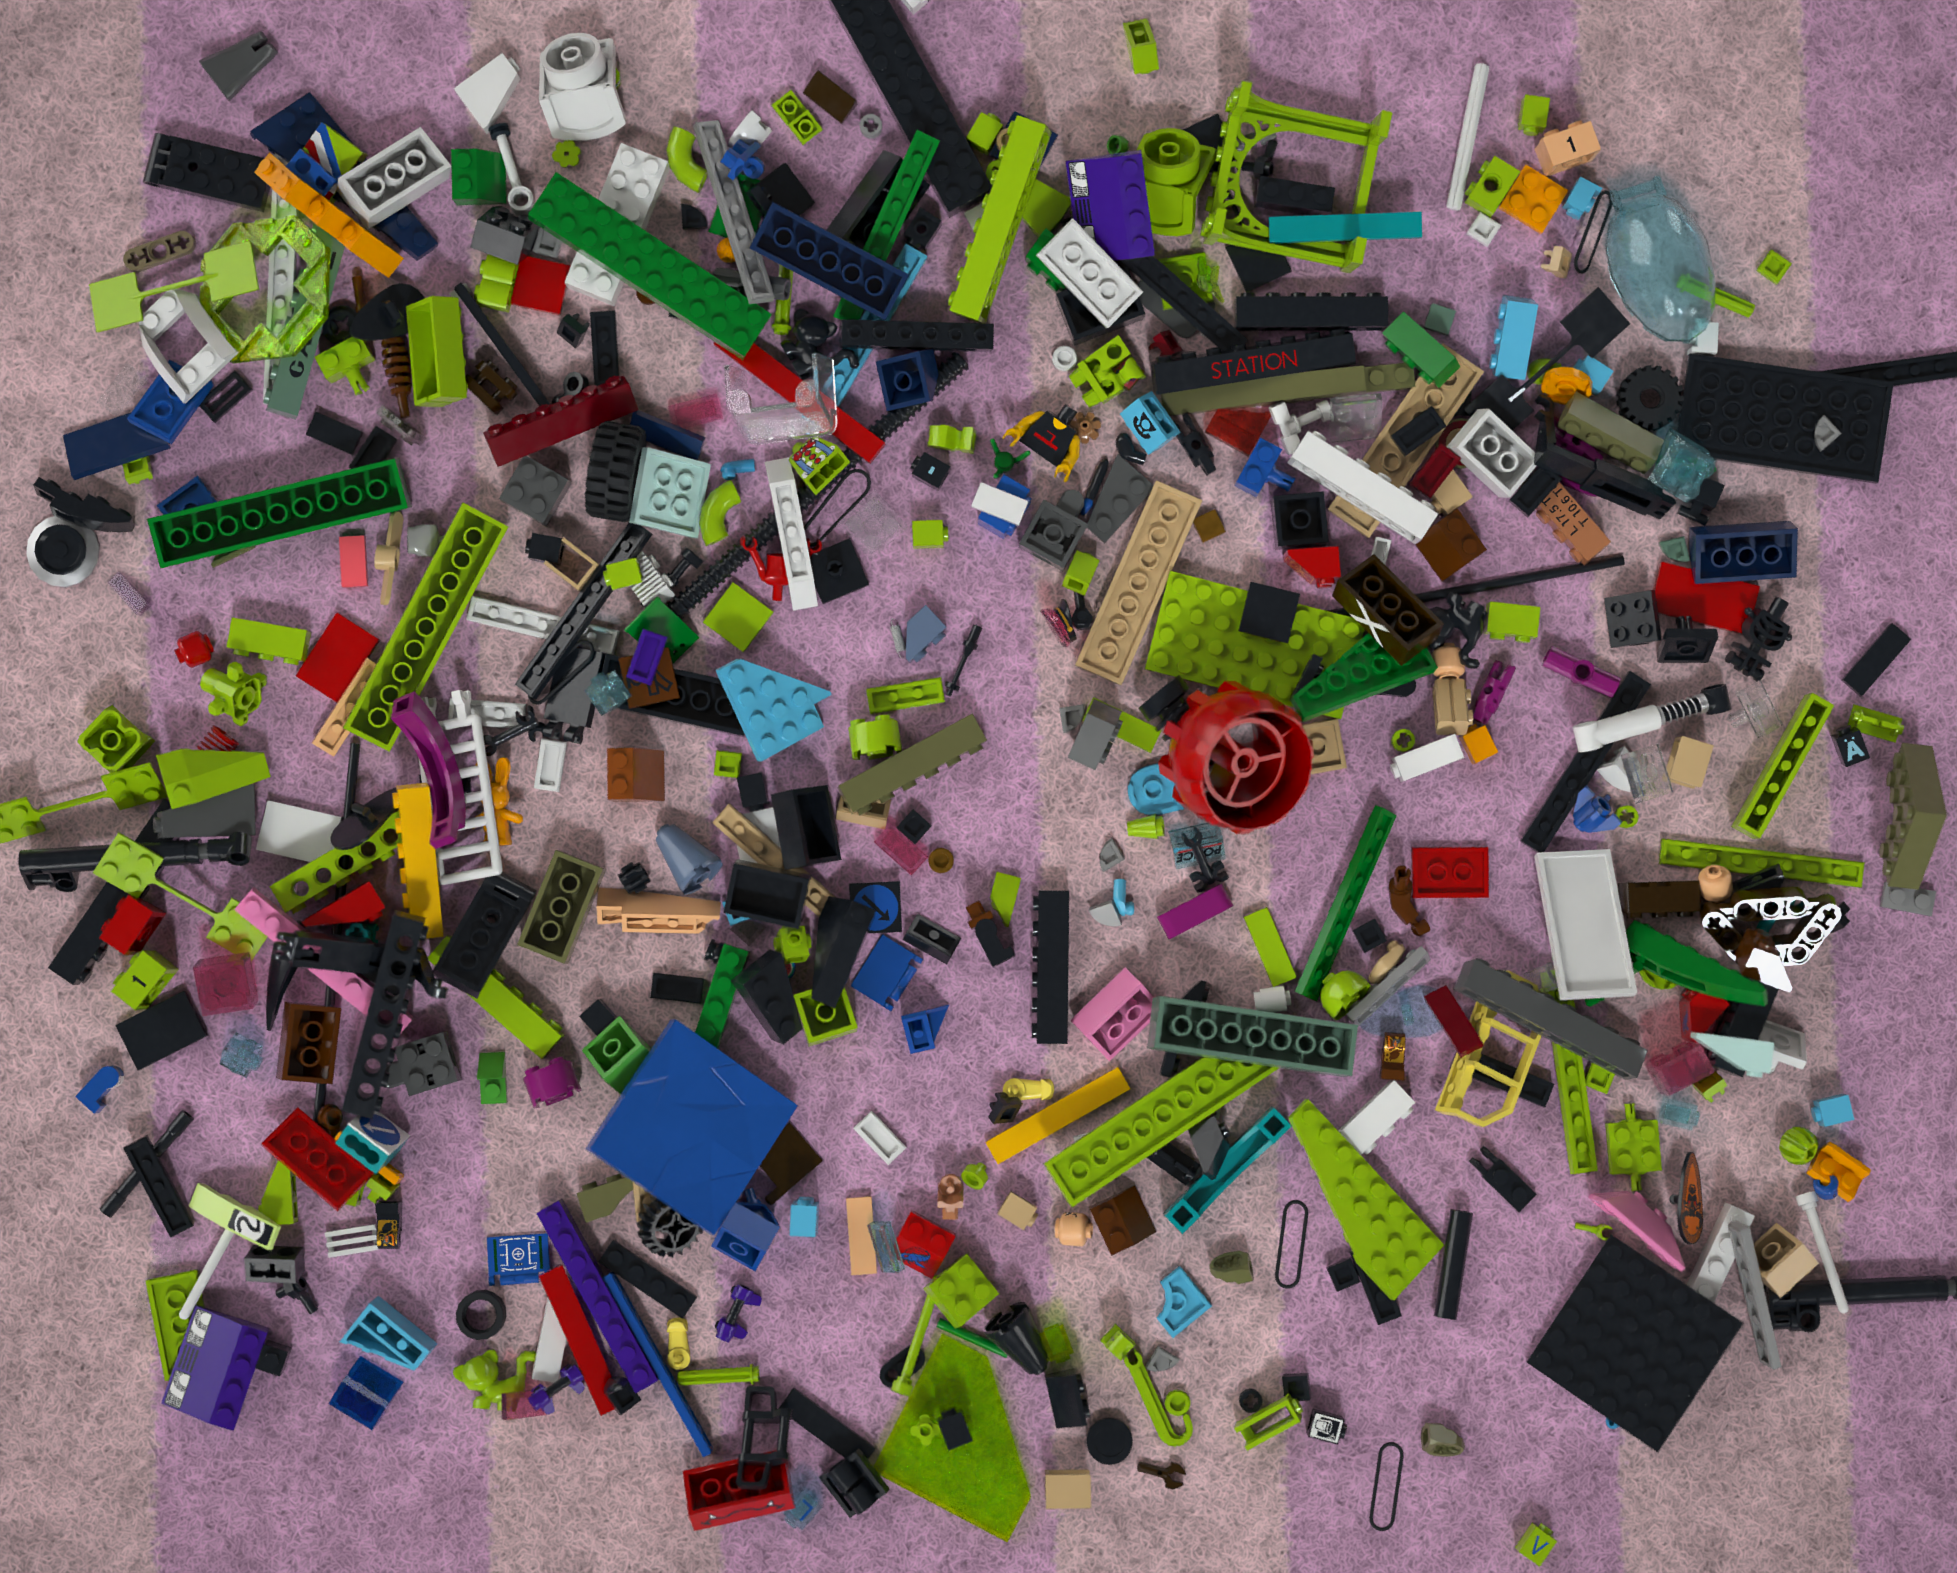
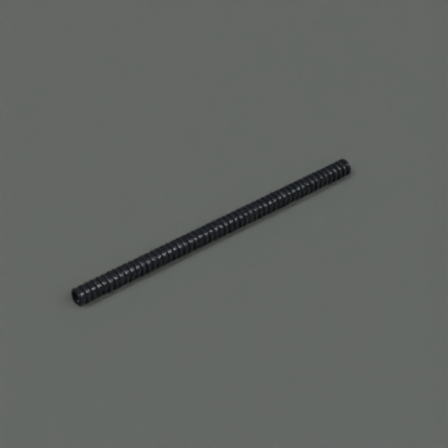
M953 352V357H948L946 359L947 362H942L940 364L941 367L937 368L939 374L934 396L938 397L939 391L943 392L946 385L950 386L952 380L956 381L958 375H963V370L967 371L969 369L967 362L960 354ZM927 402L887 411L886 415H881V420L877 419L875 421L876 424L874 426L872 424L869 426V431L883 442H886L885 439L887 437H892L891 433L898 432L897 428H902L904 422L908 423L910 417H915V412H920L922 406H927ZM846 446V450L842 452L850 463L817 495L810 490L806 483H804L805 486L803 488L799 487L797 494L801 515H803L802 511L804 509L806 511L809 509L808 506L810 504L812 506L815 504L814 501L816 499H821L820 495L827 494V489L831 490L833 484L837 485L838 480L851 468L855 469L857 463L861 464L863 458ZM770 512L767 519H762L763 523L756 524V529L752 528L749 535L747 533L744 535L745 546L751 545L752 537H755L757 540L756 549L760 552L762 546L766 547L768 541H773V536L779 535L775 512L773 514ZM740 543L732 545L733 549H728L726 555L722 554L720 560L716 559V564L713 566L709 565L710 569L708 571L704 570L702 576L698 575L696 581L692 580V585L685 586L686 590L684 592L681 590L679 592L680 595L678 597L674 596L672 602L668 601L667 607L682 620L685 613L689 614L691 608L695 609L697 603H702L701 599L708 598L707 594L709 592L712 594L715 587L718 589L721 582L725 583V578L732 577L731 573L733 571L736 573L739 566L742 568L745 561L748 563L750 561L748 558L751 557V554Z

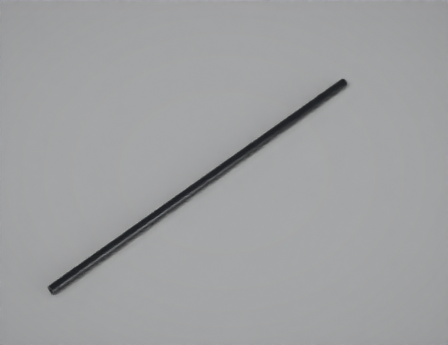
M1623 555L1589 561L1586 565L1578 563L1415 595L1424 603L1446 599L1449 592L1462 596L1625 565ZM1344 608L1327 610L1348 617L1351 616Z
M350 743L343 820L353 813L352 805L355 803L361 745L357 743ZM344 855L340 858L339 864L344 870H348L350 855ZM347 883L339 888L336 886L335 900L346 894ZM343 923L332 924L331 934L342 935ZM326 984L324 1006L335 1007L336 991ZM316 1083L313 1120L319 1126L318 1114L325 1105L327 1084Z

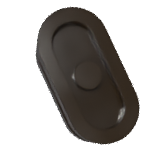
M481 359L474 366L479 373L474 378L466 374L465 380L468 389L497 416L504 409L499 402L504 397L512 401L518 395L515 391L517 385L507 376L503 380L497 374L499 368L489 359L486 362ZM487 379L497 388L492 396L481 387Z

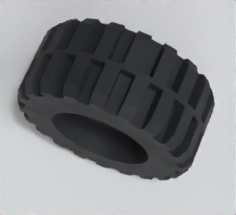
M605 421L598 426L590 453L585 491L586 512L591 517L619 522L630 520L642 447H646L647 443L645 430L640 426Z

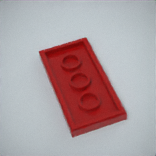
M1660 562L1654 586L1658 614L1674 618L1684 616L1685 620L1686 616H1691L1694 623L1742 635V624L1748 617L1744 611L1747 607H1750L1752 610L1755 608L1760 589L1758 585L1742 581L1695 584L1692 569L1666 562Z
M299 1107L262 1142V1147L337 1212L374 1175V1172L335 1144L336 1140Z

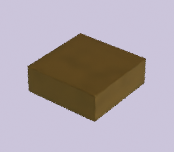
M1215 509L1195 518L1193 521L1202 543L1226 532Z

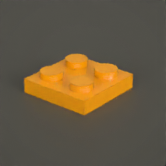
M1525 165L1499 206V209L1542 234L1569 190L1530 166Z

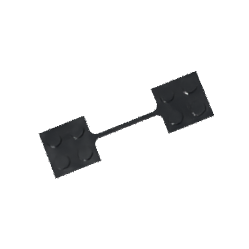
M1218 113L1182 129L1192 134L1200 145L1213 147L1216 151L1218 146L1222 147L1224 137L1220 136L1222 121ZM1214 161L1209 173L1217 172L1219 162ZM1230 192L1229 196L1227 197L1228 200L1233 199ZM1231 205L1237 217L1239 215V211L1236 205ZM1243 219L1239 222L1240 226L1244 223ZM1235 245L1225 247L1246 292L1292 272L1286 257L1283 255Z
M1597 287L1560 321L1571 335V341L1521 387H1513L1501 374L1470 402L1464 410L1471 417L1477 409H1490L1511 430H1514L1534 412L1532 407L1523 398V392L1574 345L1581 346L1593 358L1630 325L1629 321L1603 291Z

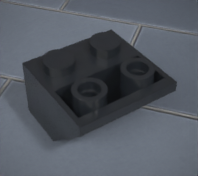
M1072 1368L1046 1374L1045 1381L1056 1428L1087 1426L1086 1418L1091 1416L1087 1398L1081 1399L1080 1393L1085 1392L1081 1373L1076 1374L1075 1369Z

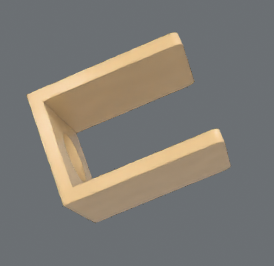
M563 537L562 541L591 563L592 567L581 581L576 584L546 560L544 564L580 592L599 564Z
M1685 736L1676 737L1663 779L1691 789L1702 787L1714 745Z
M1088 1469L1045 1470L1046 1509L1091 1508L1090 1471Z

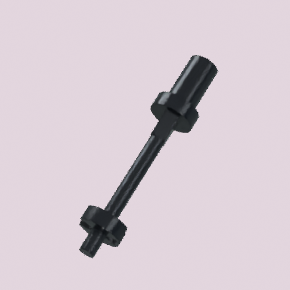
M973 624L967 640H964L962 643L964 645L962 659L952 682L946 681L945 687L949 688L946 694L951 697L953 691L959 692L960 687L956 684L968 656L978 647L976 643L983 629L980 626Z

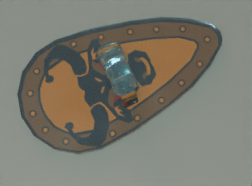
M1416 986L1391 996L1360 1027L1364 1031L1384 1037V1032L1405 1033V1038L1435 1034L1442 1027L1426 1004L1424 996L1437 989L1430 986Z

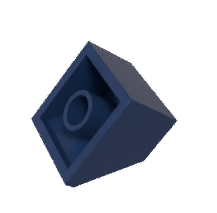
M933 349L876 361L886 411L933 401L939 374Z

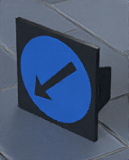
M900 881L849 884L850 900L876 910L875 919L868 934L902 932Z

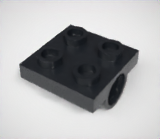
M1655 590L1604 598L1611 648L1644 645L1655 641H1662Z
M859 1448L819 1476L820 1480L849 1518L855 1514L863 1513L890 1490Z

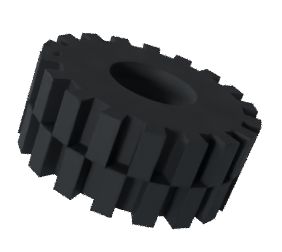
M1647 365L1644 368L1636 369L1622 381L1616 395L1618 396L1616 404L1620 407V416H1624L1627 420L1647 431L1659 430L1672 422L1681 411L1682 406L1680 405L1684 401V396H1681L1683 391L1682 385L1678 386L1677 384L1679 379L1677 376L1673 378L1670 375V370H1661V366L1652 368L1651 365ZM1645 389H1654L1658 392L1660 401L1656 407L1649 408L1641 402V394Z

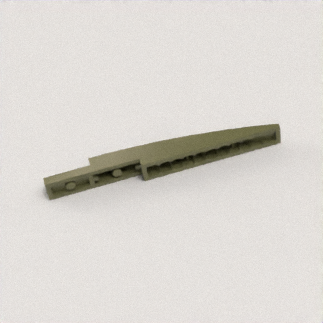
M1405 363L1369 367L1362 365L1301 372L1161 394V401L1168 415L1175 416L1183 415L1186 412L1193 414L1268 406L1282 401L1286 404L1313 401L1314 399L1405 390L1415 387L1414 369H1410Z

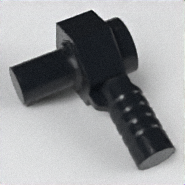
M1273 139L1268 141L1264 155L1259 156L1255 162L1243 161L1241 170L1253 172L1255 179H1259L1260 176L1271 177L1274 171V163L1271 160L1274 157L1278 142Z
M1074 592L1076 609L1072 615V624L1077 631L1089 630L1093 616L1085 606L1084 595Z
M303 1276L299 1278L296 1284L283 1283V1286L275 1291L276 1296L280 1299L288 1295L293 1299L297 1298V1300H300L309 1314L318 1310V1307L306 1292L307 1281Z

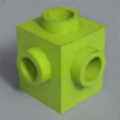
M782 926L776 937L773 938L774 950L782 953L785 964L806 962L810 955V934L806 933L805 926H800L799 929Z

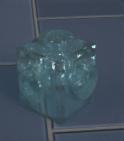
M615 670L606 675L603 672L599 673L590 680L592 684L585 690L601 716L620 707L632 696Z
M236 1032L224 1047L219 1064L228 1068L233 1073L247 1078L252 1070L257 1071L263 1061V1057H261L263 1046Z

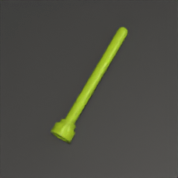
M928 1295L926 1296L901 1376H898L897 1380L893 1381L891 1391L910 1397L913 1386H911L912 1380L910 1379L935 1305Z

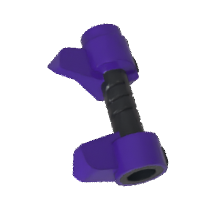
M741 1284L731 1288V1297L734 1299V1302L727 1317H722L715 1324L717 1329L715 1337L728 1343L733 1336L744 1339L748 1334L736 1322L743 1305L760 1306L762 1297L759 1294L754 1293L752 1289Z
M568 1364L560 1370L561 1378L546 1388L539 1384L531 1390L532 1394L528 1401L535 1411L542 1409L547 1415L554 1413L552 1397L567 1386L571 1387L577 1394H581L584 1391L585 1386L582 1382L584 1377L575 1365Z

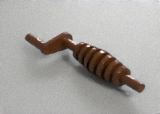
M362 276L352 277L356 313L366 304ZM394 337L381 341V347L386 348L382 350V357L386 358L382 361V365L384 368H388L384 371L386 377L390 378L387 380L389 387H395L390 392L392 396L397 398L400 418L404 419L411 417L407 396L412 393V387L406 386L411 384V377L406 376L411 374V367L405 366L411 362L410 357L404 356L408 354L407 348L403 347L405 345L404 338Z

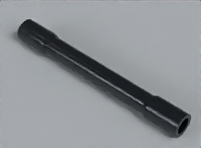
M181 1110L167 1127L165 1133L155 1143L154 1148L159 1158L194 1120L185 1110ZM135 1170L128 1175L118 1189L113 1191L99 1208L107 1217H113L126 1201L128 1195L139 1184L140 1179Z

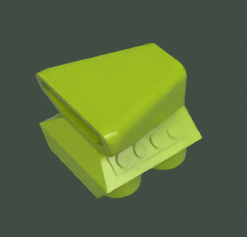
M113 705L104 709L79 736L77 741L85 751L93 756L110 773L131 768L155 742L151 736L141 732Z

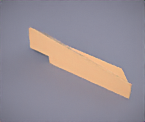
M598 889L597 924L622 923V932L699 934L705 929L708 922L713 919H720L721 902L644 891L638 894L634 891L629 894L626 889Z

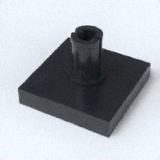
M850 538L811 555L810 562L814 584L823 605L869 586Z
M1684 616L1678 617L1676 619L1677 629L1665 630L1657 651V663H1708L1718 639L1717 629H1693L1691 616H1686V621Z

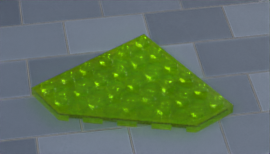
M942 1332L873 1467L880 1476L1008 1543L1031 1498V1493L987 1355ZM955 1407L956 1410L962 1408L973 1441L948 1451L942 1432L931 1439L930 1445L924 1446L917 1436L911 1435L910 1428L917 1424L920 1416L923 1414L929 1415L930 1420L938 1424L937 1420L938 1417L942 1416V1411ZM923 1428V1431H924V1432H927L928 1429H927V1428Z

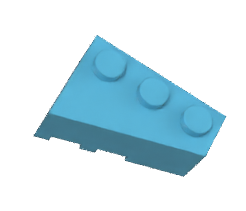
M1508 295L1502 296V303H1500L1498 310L1499 326L1495 330L1493 341L1496 344L1495 354H1491L1489 369H1493L1492 373L1494 376L1499 377L1502 374L1505 378L1525 380L1538 304L1533 299Z

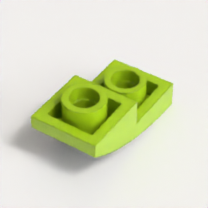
M792 90L771 105L802 145L823 130Z

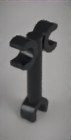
M527 706V716H522L518 711L515 712L518 725L494 737L483 735L485 745H490L485 748L486 756L493 755L497 750V746L527 731L529 739L532 742L536 741L534 733L536 731L543 733L546 725L539 722L535 717L532 706Z
M1194 827L1195 836L1188 839L1185 833L1181 834V838L1185 845L1191 847L1201 872L1195 871L1189 875L1192 882L1201 880L1198 884L1194 885L1196 892L1200 893L1208 885L1213 884L1215 881L1224 882L1229 876L1226 871L1217 873L1220 869L1224 868L1221 860L1214 862L1210 867L1200 844L1203 836L1199 829Z

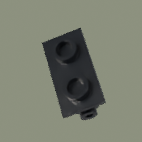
M1167 1143L1146 1157L1185 1186L1194 1178L1200 1166L1199 1163L1170 1143Z

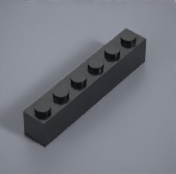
M1246 292L1236 296L1235 329L1238 331H1330L1337 328H1345V331H1384L1388 327V296H1381V293L1378 292L1367 293L1366 296H1356V293L1353 292L1342 293L1341 296H1331V293L1327 292L1316 293V296H1306V293L1302 292L1291 293V296H1281V293L1276 292L1266 293V296H1256L1255 293Z
M1039 890L1038 896H1033V911H1038V921H1033V936H1038V947L1033 946V962H1037V972H1032V987H1037V997H1032V1013H1037V1023H1032V1038H1037V1044H1068L1069 891Z

